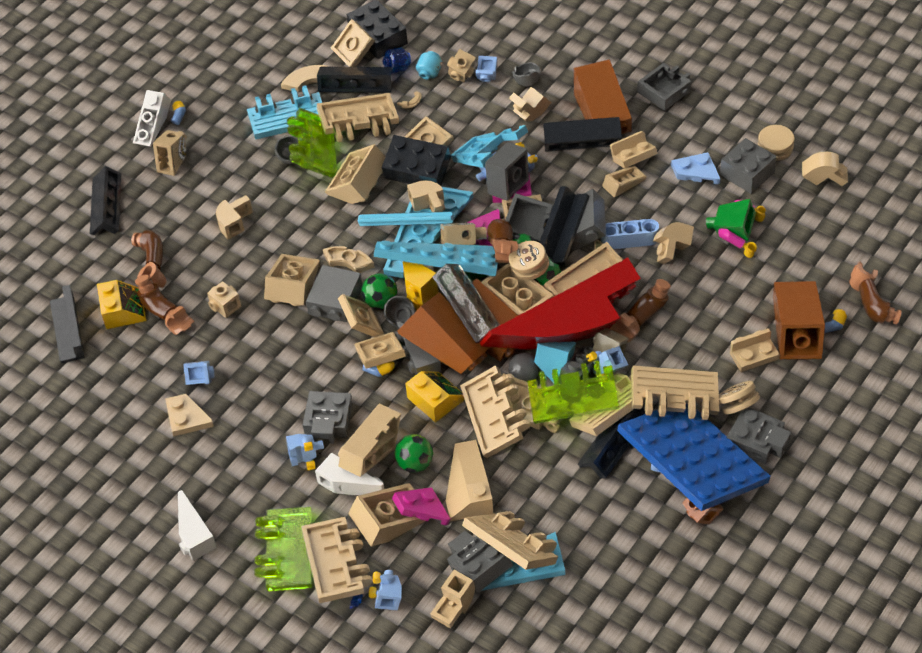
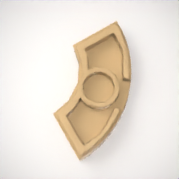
M326 65L307 66L292 72L282 81L281 88L290 91L295 88L299 92L302 86L317 83L319 68Z
M345 246L323 249V254L330 267L344 266L359 273L375 268L372 259L360 250L347 249Z

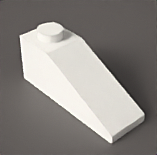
M182 490L179 491L178 520L179 536L181 539L179 546L183 554H189L194 561L216 549L213 535Z

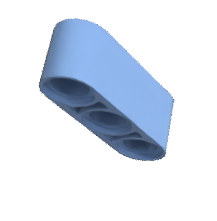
M653 219L606 223V236L601 238V242L603 244L608 242L613 249L655 245L657 242L653 241L659 231V224Z

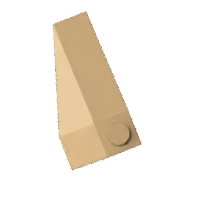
M476 440L456 443L454 446L446 495V506L450 522L462 520L465 517L493 514L492 495Z

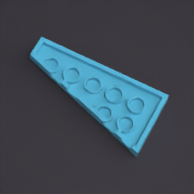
M442 187L445 205L443 212H453L455 219L472 200L473 192ZM409 202L405 213L431 212V209L429 207L415 212L411 202ZM440 224L400 225L394 242L433 244L441 235ZM387 259L383 269L384 274L404 278L403 261Z
M377 241L374 250V257L496 276L498 262H495L493 246Z

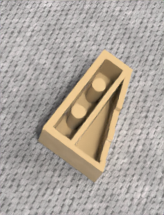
M379 403L350 439L340 448L338 467L361 477L395 449L401 413Z

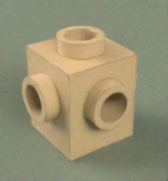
M459 49L455 57L452 56L447 64L450 77L456 81L465 82L467 77L470 78L475 70L476 57Z
M223 281L207 293L210 308L214 312L218 311L225 318L241 307L239 294L231 285L228 286Z

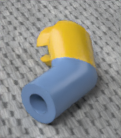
M175 101L172 104L174 115L171 122L180 125L186 108L183 102Z
M836 309L833 312L832 321L825 323L824 334L843 328L847 319L844 310Z
M393 361L367 369L363 365L362 370L377 377H382L391 372L395 364Z

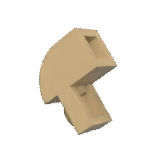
M530 87L523 98H520L515 93L509 98L515 103L513 111L528 122L541 116L552 103L532 87Z
M819 152L802 162L803 177L815 185L820 184L827 178L841 186L848 183L847 167L839 163V155L836 153Z
M419 181L407 185L409 200L415 212L429 207L431 212H443L445 210L444 193L439 184L432 181Z
M246 195L230 204L224 200L216 209L219 229L227 240L244 231L242 218L253 213L250 199Z
M675 222L659 230L653 241L660 243L657 248V262L665 264L673 260L675 248L683 250L691 246L694 227Z
M456 570L452 571L442 585L443 597L430 613L433 619L450 629L460 614L466 613L475 593L473 580Z

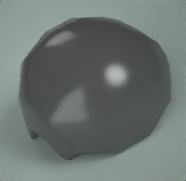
M523 63L520 66H515V71H512V75L518 85L528 87L534 85L539 80L541 69L535 63Z
M286 135L280 138L275 145V154L278 160L284 164L296 163L303 155V145L295 136Z
M396 295L390 298L384 306V316L395 328H397V322L400 321L404 324L416 312L412 301L405 296Z
M530 353L515 355L509 363V374H513L515 378L529 383L534 381L540 373V368L534 363L535 356Z

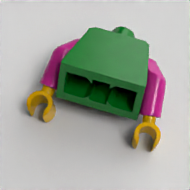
M750 199L736 200L732 203L720 205L716 217L706 218L707 229H715L720 239L740 249L741 247L744 248V255L752 258L754 252H756L757 245L754 242L745 243V241H749L754 219L759 222L764 221L766 209L764 206L755 208Z

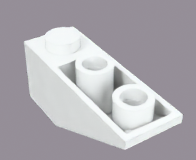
M146 91L133 144L152 146L167 118L171 99L164 93Z
M333 453L315 471L318 484L333 493L363 495L384 489V484L378 477H372L367 473L359 477L338 467L340 457Z

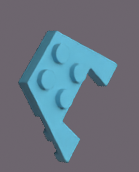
M522 125L516 131H512L509 128L502 131L499 135L492 132L473 137L452 153L451 158L453 162L484 168L485 162L493 156L492 152L498 149L497 146L503 141L519 140L528 132L527 127Z

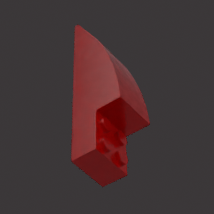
M627 257L490 330L482 339L480 345L482 347L537 349L538 343L577 342L593 337L597 332L606 328L610 329L620 319L612 305L613 300L618 297L622 299L629 295L630 291L637 287L636 283L641 278Z

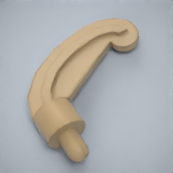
M416 91L414 92L415 97L409 102L402 101L398 102L397 105L402 106L404 109L413 108L420 103L422 95Z

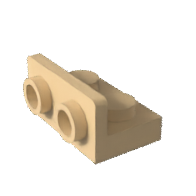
M643 131L610 144L613 162L624 169L657 154L656 147L646 141L645 132Z
M769 329L759 330L753 334L738 337L731 341L730 355L740 372L779 360L780 354L770 339L771 331Z

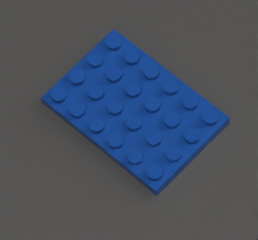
M686 404L684 412L666 411L665 416L662 417L659 416L658 410H655L651 416L644 414L618 425L617 431L701 511L763 486L770 481L771 476L735 443L726 438L727 436L708 419L702 420L701 413L697 409L695 418L689 419L688 404Z

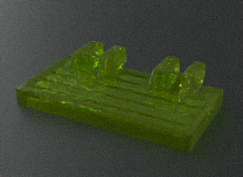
M299 108L296 112V117L287 118L288 133L298 138V144L289 145V152L291 153L289 158L302 168L334 178L337 173L334 132L325 135L319 114Z
M594 361L597 377L589 379L588 366L586 363L581 364L583 380H580L579 372L560 375L562 384H560L557 368L552 369L554 385L548 387L546 374L544 371H540L541 388H538L536 379L527 381L534 424L619 409L612 365L603 367L604 376H602L600 362Z
M311 507L267 510V516H261L255 520L256 526L268 527L258 528L255 531L256 538L268 540L266 554H260L255 557V563L263 567H258L254 571L255 576L266 578L267 591L312 588V571L301 527L312 524Z

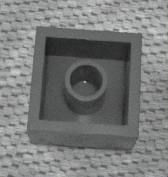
M745 138L721 159L720 176L752 194L775 173L777 156Z
M507 142L485 162L488 194L508 201L529 181L527 148Z

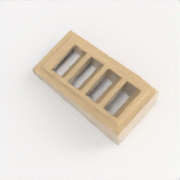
M633 165L606 175L603 188L613 197H616L646 180L647 176Z

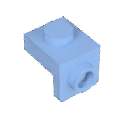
M479 56L475 73L477 79L483 82L495 80L497 57Z
M209 361L183 364L186 385L210 384L211 378H214V367L210 366Z

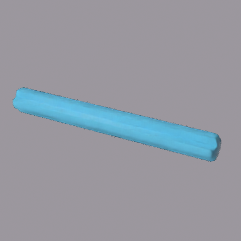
M453 212L360 214L358 216L359 226L451 224L454 220Z

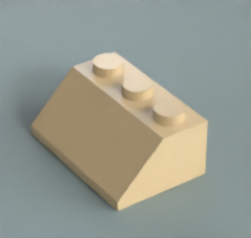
M375 144L350 152L325 193L350 204L366 201L370 196L371 189L377 184V179L383 173L382 165L386 156Z
M510 263L496 271V276H489L481 282L518 315L553 297L552 293L534 279L523 280L516 277Z

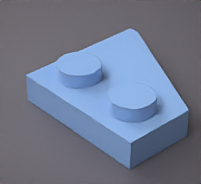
M708 152L671 160V167L678 180L702 182V179L713 180L714 184H720L719 174Z

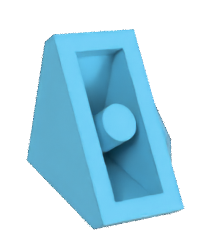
M575 342L538 343L534 363L537 364L556 387L561 368L574 355Z

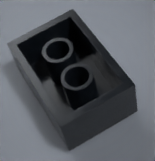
M373 0L346 14L347 23L351 19L356 21L375 40L369 51L377 59L390 54L389 51L392 49L397 50L408 44L406 27L378 0Z
M393 135L382 165L385 179L407 184L419 181H432L441 186L451 160L449 147Z

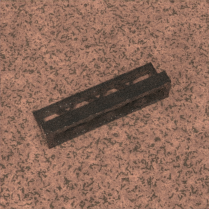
M445 264L432 276L476 343H480L490 330L500 325L460 264Z

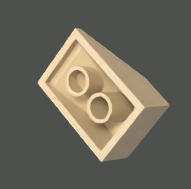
M281 254L265 277L264 299L271 300L274 303L285 302L293 306H304L312 289L320 260Z
M410 483L356 497L348 514L371 547L390 542L425 522V520H420L417 517L401 515L392 499L395 492L414 490Z

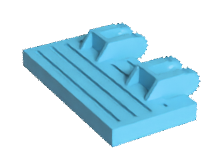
M302 86L303 97H298L297 90L293 88L291 93L295 104H292L291 99L275 102L276 108H274L271 94L266 95L268 105L262 106L261 99L255 97L258 113H256L255 107L247 109L255 140L322 124L317 111V103H322L319 92L311 94V100L307 86Z

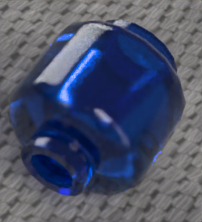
M395 48L386 51L382 62L384 67L393 68L392 73H397L408 69L411 64V57L405 49Z

